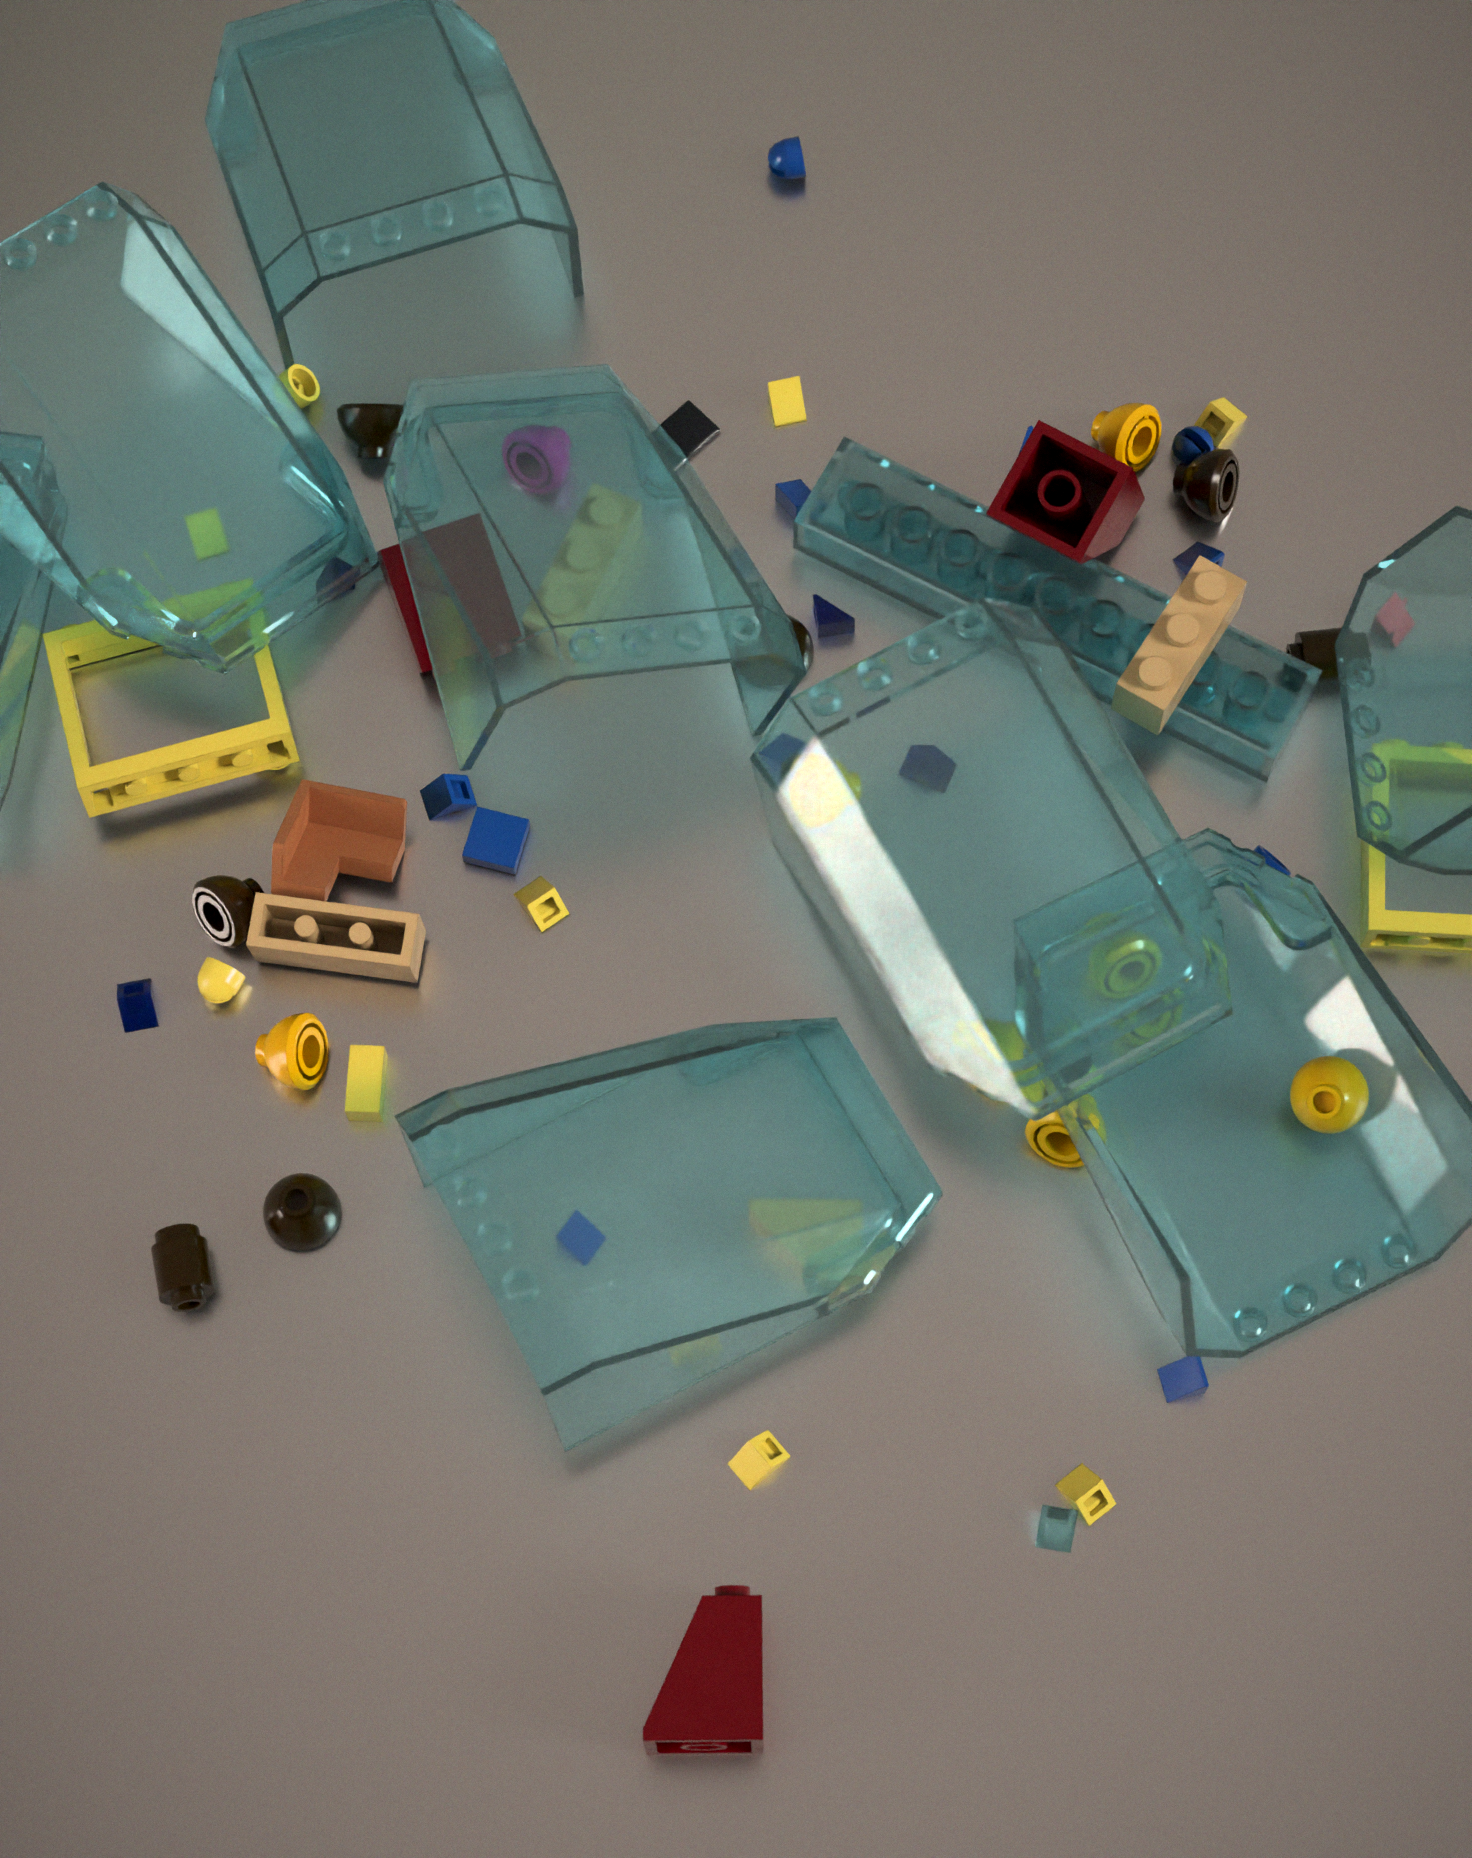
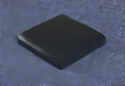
M688 400L656 428V432L685 460H690L720 433V428Z

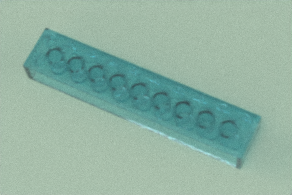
M844 436L794 520L793 548L1111 706L1116 683L1172 597L1094 558L1080 565L991 519L986 515L989 509L988 506ZM1229 625L1161 731L1267 783L1315 694L1322 670Z

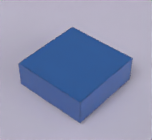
M477 806L462 853L463 862L515 875L529 832V819Z

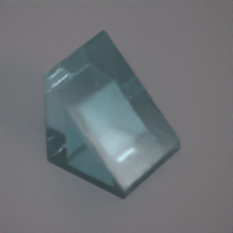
M1042 1505L1035 1547L1071 1553L1078 1510Z

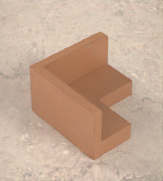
M302 779L273 842L271 894L327 901L338 873L392 883L405 851L407 801L403 798Z

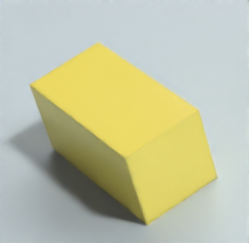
M350 1045L345 1113L348 1121L383 1122L388 1059L385 1046Z

